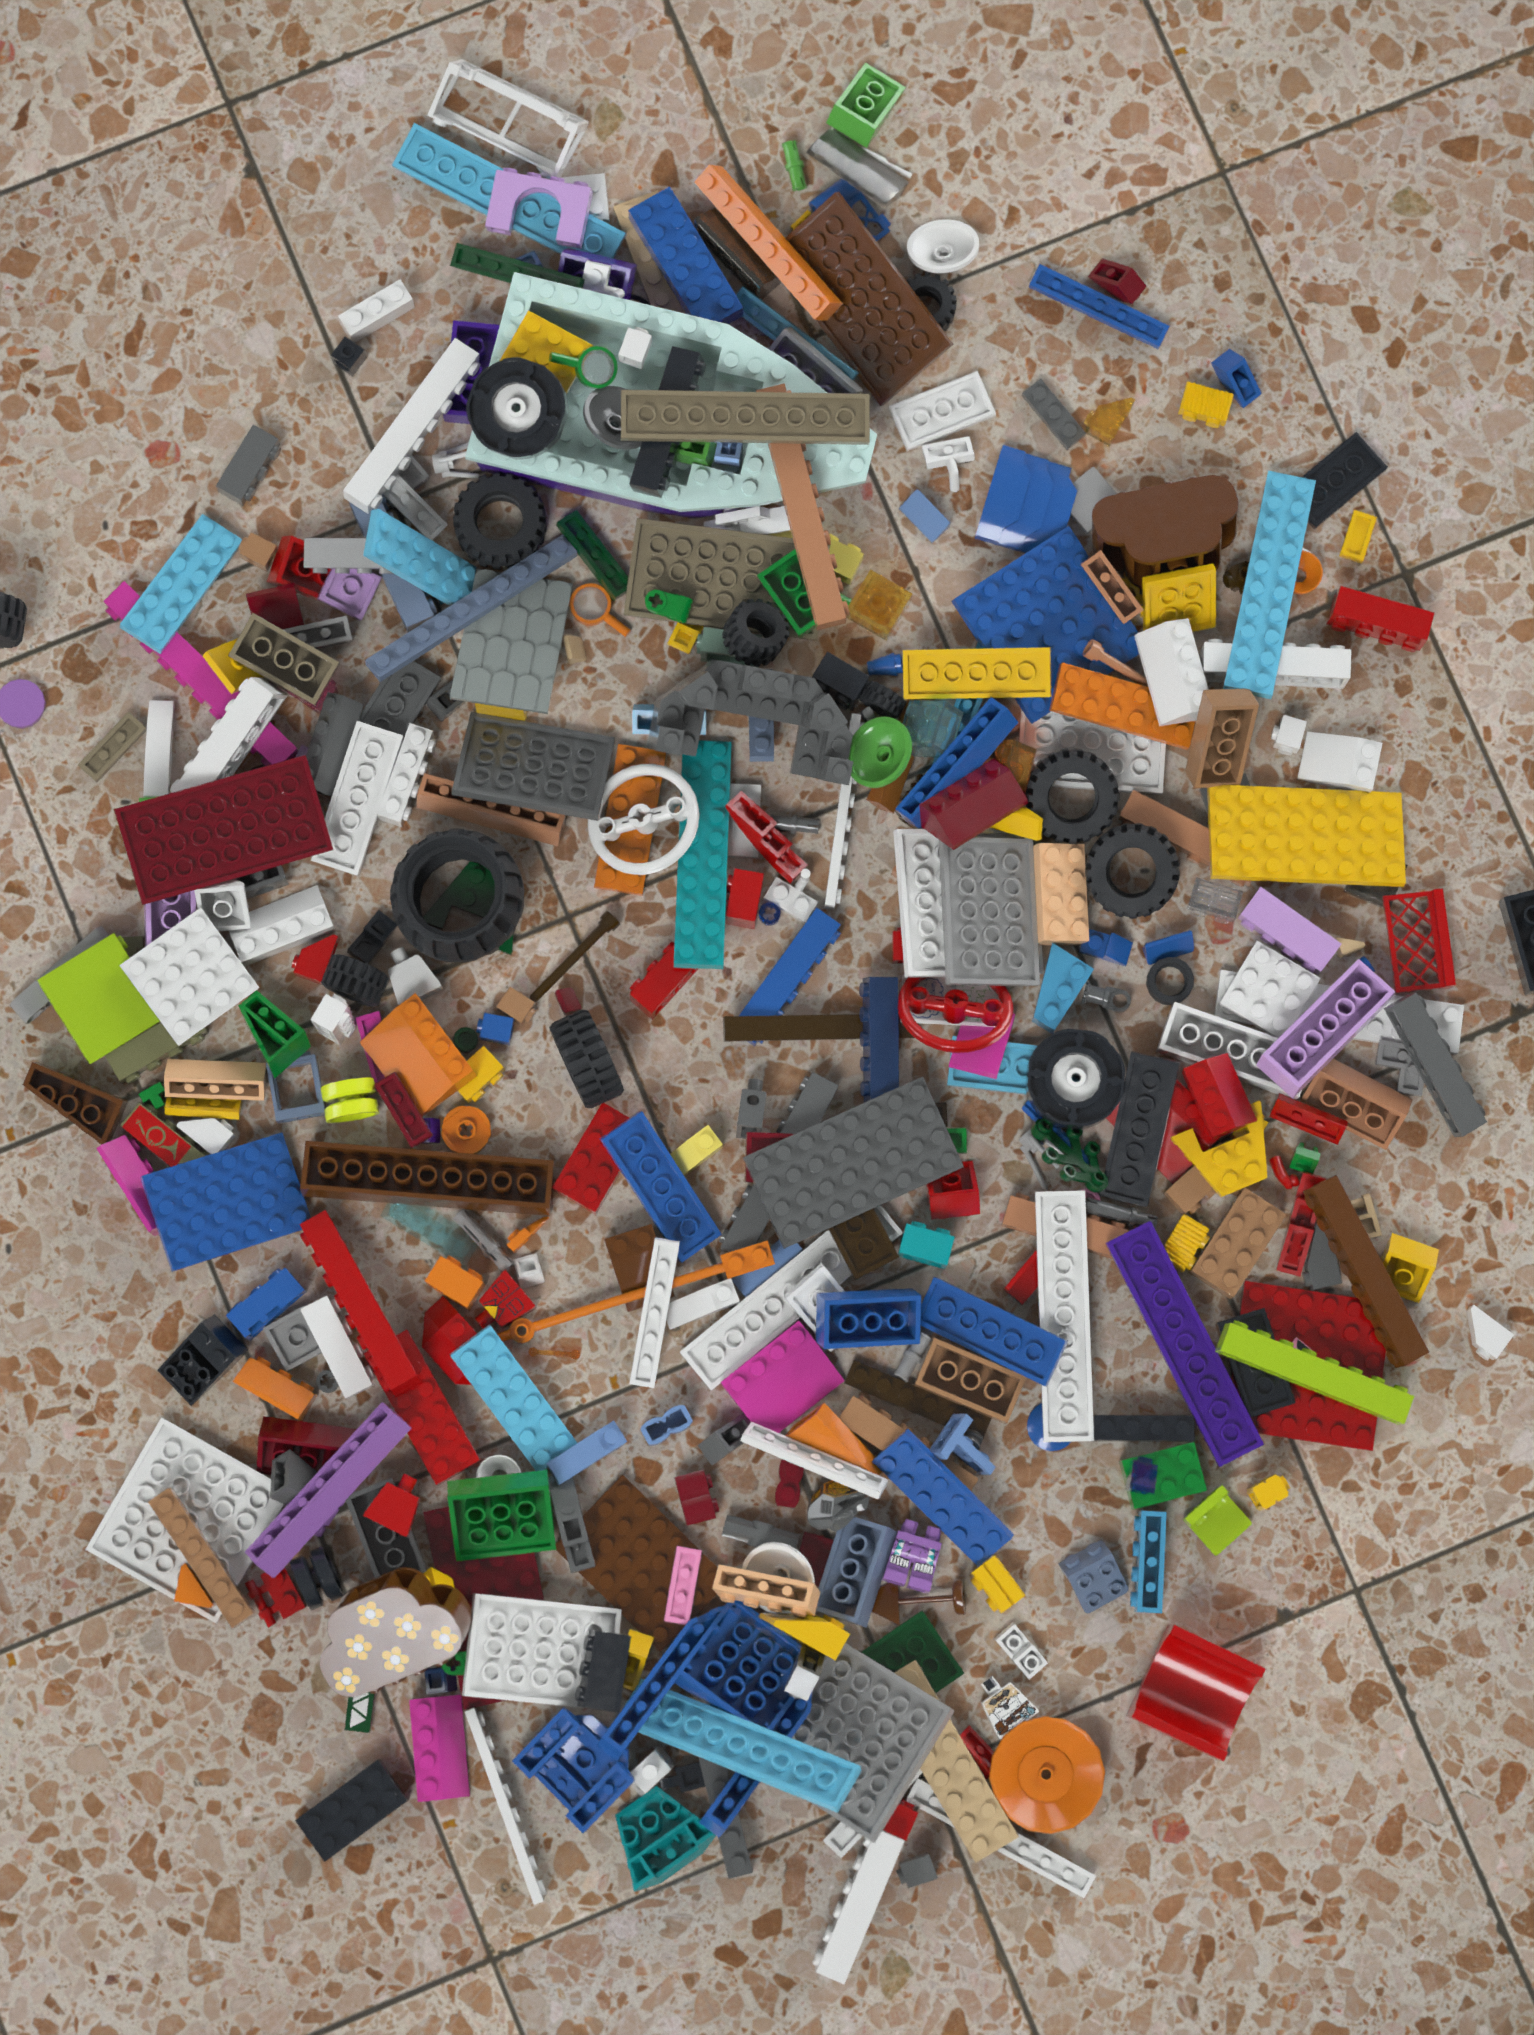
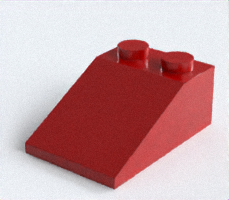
M292 535L282 536L266 582L275 586L294 583L296 594L318 600L317 597L331 569H328L327 574L313 573L312 568H304V540Z

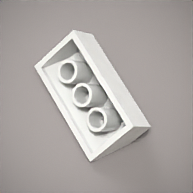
M1189 619L1167 621L1135 634V641L1159 726L1196 721L1203 690L1209 689Z
M316 885L250 911L251 929L229 930L240 962L245 967L336 930L319 887Z

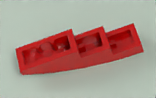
M742 791L726 804L725 808L753 846L791 884L801 874V871L806 869L808 864L790 849L793 844L775 828L777 822Z
M1302 1171L1276 1267L1277 1271L1298 1277L1301 1276L1317 1219L1313 1210L1307 1206L1303 1191L1327 1179L1326 1177Z

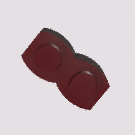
M784 1459L781 1460L778 1474L780 1482L775 1491V1503L778 1507L794 1509L800 1498L798 1483L803 1476L804 1468Z
M703 1469L674 1477L686 1525L689 1526L715 1519V1513L720 1511L716 1498L711 1499L709 1489L713 1488L710 1473L705 1474Z

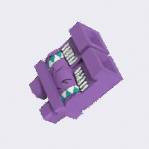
M906 1519L901 1530H898L882 1581L904 1587L910 1564L913 1563L906 1588L929 1594L942 1544L939 1542L941 1529L927 1526L925 1537H919L915 1535L918 1523Z

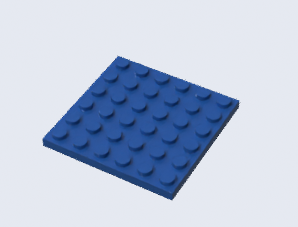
M1070 526L951 601L981 648L1051 647V697L1015 698L1031 724L1051 712L1049 709L1059 665L1062 662L1105 675L1115 670L1100 660L1091 661L1082 655L1085 646L1091 639L1101 643L1104 652L1124 664L1139 655L1134 637L1139 632L1131 620L1122 624L1080 565L1089 556Z

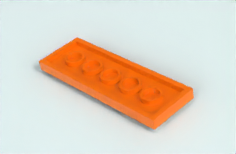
M1063 662L1059 665L1049 711L1185 750L1190 748L1195 721L1159 726L1149 687Z
M618 744L613 775L625 768L639 764L665 766L666 752ZM644 775L632 778L619 785L609 796L606 817L614 820L628 816L630 809L637 804H645L650 809L658 807L662 777ZM613 825L608 826L605 833L610 832ZM635 829L621 833L620 837L615 841L606 840L604 844L613 855L621 860L631 863H645L649 861L653 832L642 834ZM599 856L594 888L643 896L646 874L632 875L623 873L612 868Z

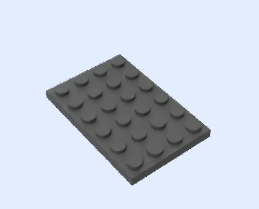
M471 712L454 779L452 795L598 821L615 737Z

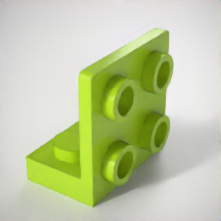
M1223 1485L1218 1486L1182 1519L1215 1556L1220 1554L1252 1525L1250 1519L1227 1495L1229 1492Z

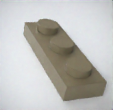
M127 712L78 766L98 783L147 731V728L131 713Z

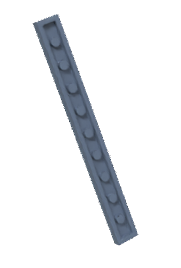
M562 534L367 658L365 665L379 682L383 681L577 557V550Z

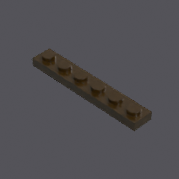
M853 1360L844 1382L848 1386L943 1426L947 1424L953 1414H967L973 1419L968 1429L978 1431L983 1438L992 1419Z

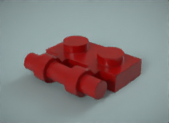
M285 1567L275 1578L266 1572L262 1573L260 1577L264 1584L260 1587H257L254 1579L244 1583L249 1592L247 1593L249 1599L254 1601L259 1610L258 1616L261 1620L265 1621L268 1628L277 1624L273 1617L274 1613L279 1611L282 1618L286 1619L306 1608ZM267 1591L275 1603L268 1607L262 1596Z

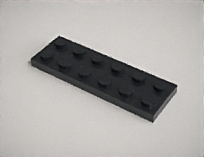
M1131 1051L1124 1081L1123 1096L1120 1100L1104 1172L1108 1179V1186L1105 1190L1100 1191L1099 1196L1144 1207L1149 1206L1181 1062Z

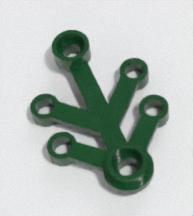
M1044 1118L1036 1120L1031 1126L1032 1135L1038 1140L1048 1139L1063 1153L1058 1154L1054 1148L1048 1147L1041 1155L1045 1163L1065 1165L1060 1170L1059 1175L1066 1182L1071 1180L1083 1182L1088 1190L1095 1193L1107 1188L1108 1179L1099 1168L1097 1154L1101 1151V1148L1097 1142L1089 1141L1083 1149L1088 1157V1165L1083 1160L1079 1137L1083 1134L1082 1129L1068 1128L1066 1130V1135L1070 1141L1069 1147L1053 1131V1124ZM1074 1167H1077L1081 1172H1076Z

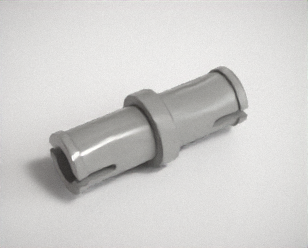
M920 1332V1344H912L909 1350H905L903 1353L904 1358L896 1372H894V1376L902 1381H908L916 1365L920 1364L923 1360L921 1357L932 1341L929 1336Z

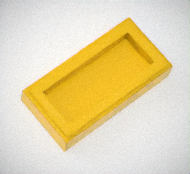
M1357 510L1353 511L1339 557L1363 563L1377 519L1376 516Z

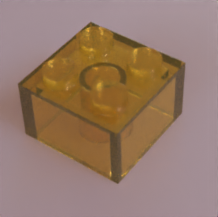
M870 569L848 606L850 615L846 616V618L887 641L911 602L913 593Z

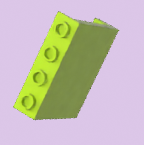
M114 933L36 980L89 1064H92L160 1022L119 966L129 959L125 951L128 946L121 935L116 937Z

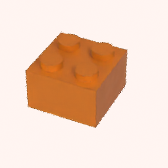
M449 1255L446 1259L440 1256L427 1276L426 1284L470 1311L485 1288V1284L482 1282V1275L470 1268L467 1272L461 1269V1262Z

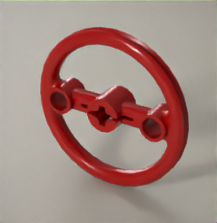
M908 977L899 992L898 1013L907 1031L923 1044L945 1052L968 1053L989 1047L1006 1033L1012 1020L1013 1002L1006 986H990L998 995L999 1000L988 999L984 1003L969 1001L968 995L959 989L949 990L945 997L930 995L926 988L917 986L929 977ZM927 1010L942 1012L944 1020L952 1024L962 1023L966 1016L981 1018L985 1025L993 1026L994 1028L987 1034L975 1039L948 1040L924 1030L914 1020L911 1012L922 1014Z

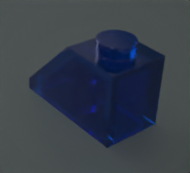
M1138 1456L1137 1460H1131L1125 1490L1144 1495H1153L1155 1493L1158 1465L1152 1464L1153 1459Z

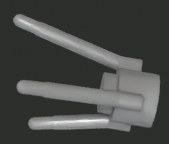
M1030 1129L1019 1139L1022 1144L1020 1150L1025 1154L1043 1190L1047 1191L1048 1187L1030 1151L1033 1154L1038 1150L1043 1153L1046 1150L1043 1146L1046 1144L1054 1148L1058 1154L1063 1153L1048 1139H1036ZM1052 1164L1056 1169L1060 1167L1059 1164Z

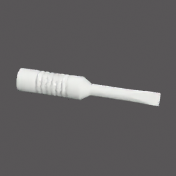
M861 147L858 153L859 156L881 167L886 166L909 179L912 176V173L889 163L886 158L864 147Z

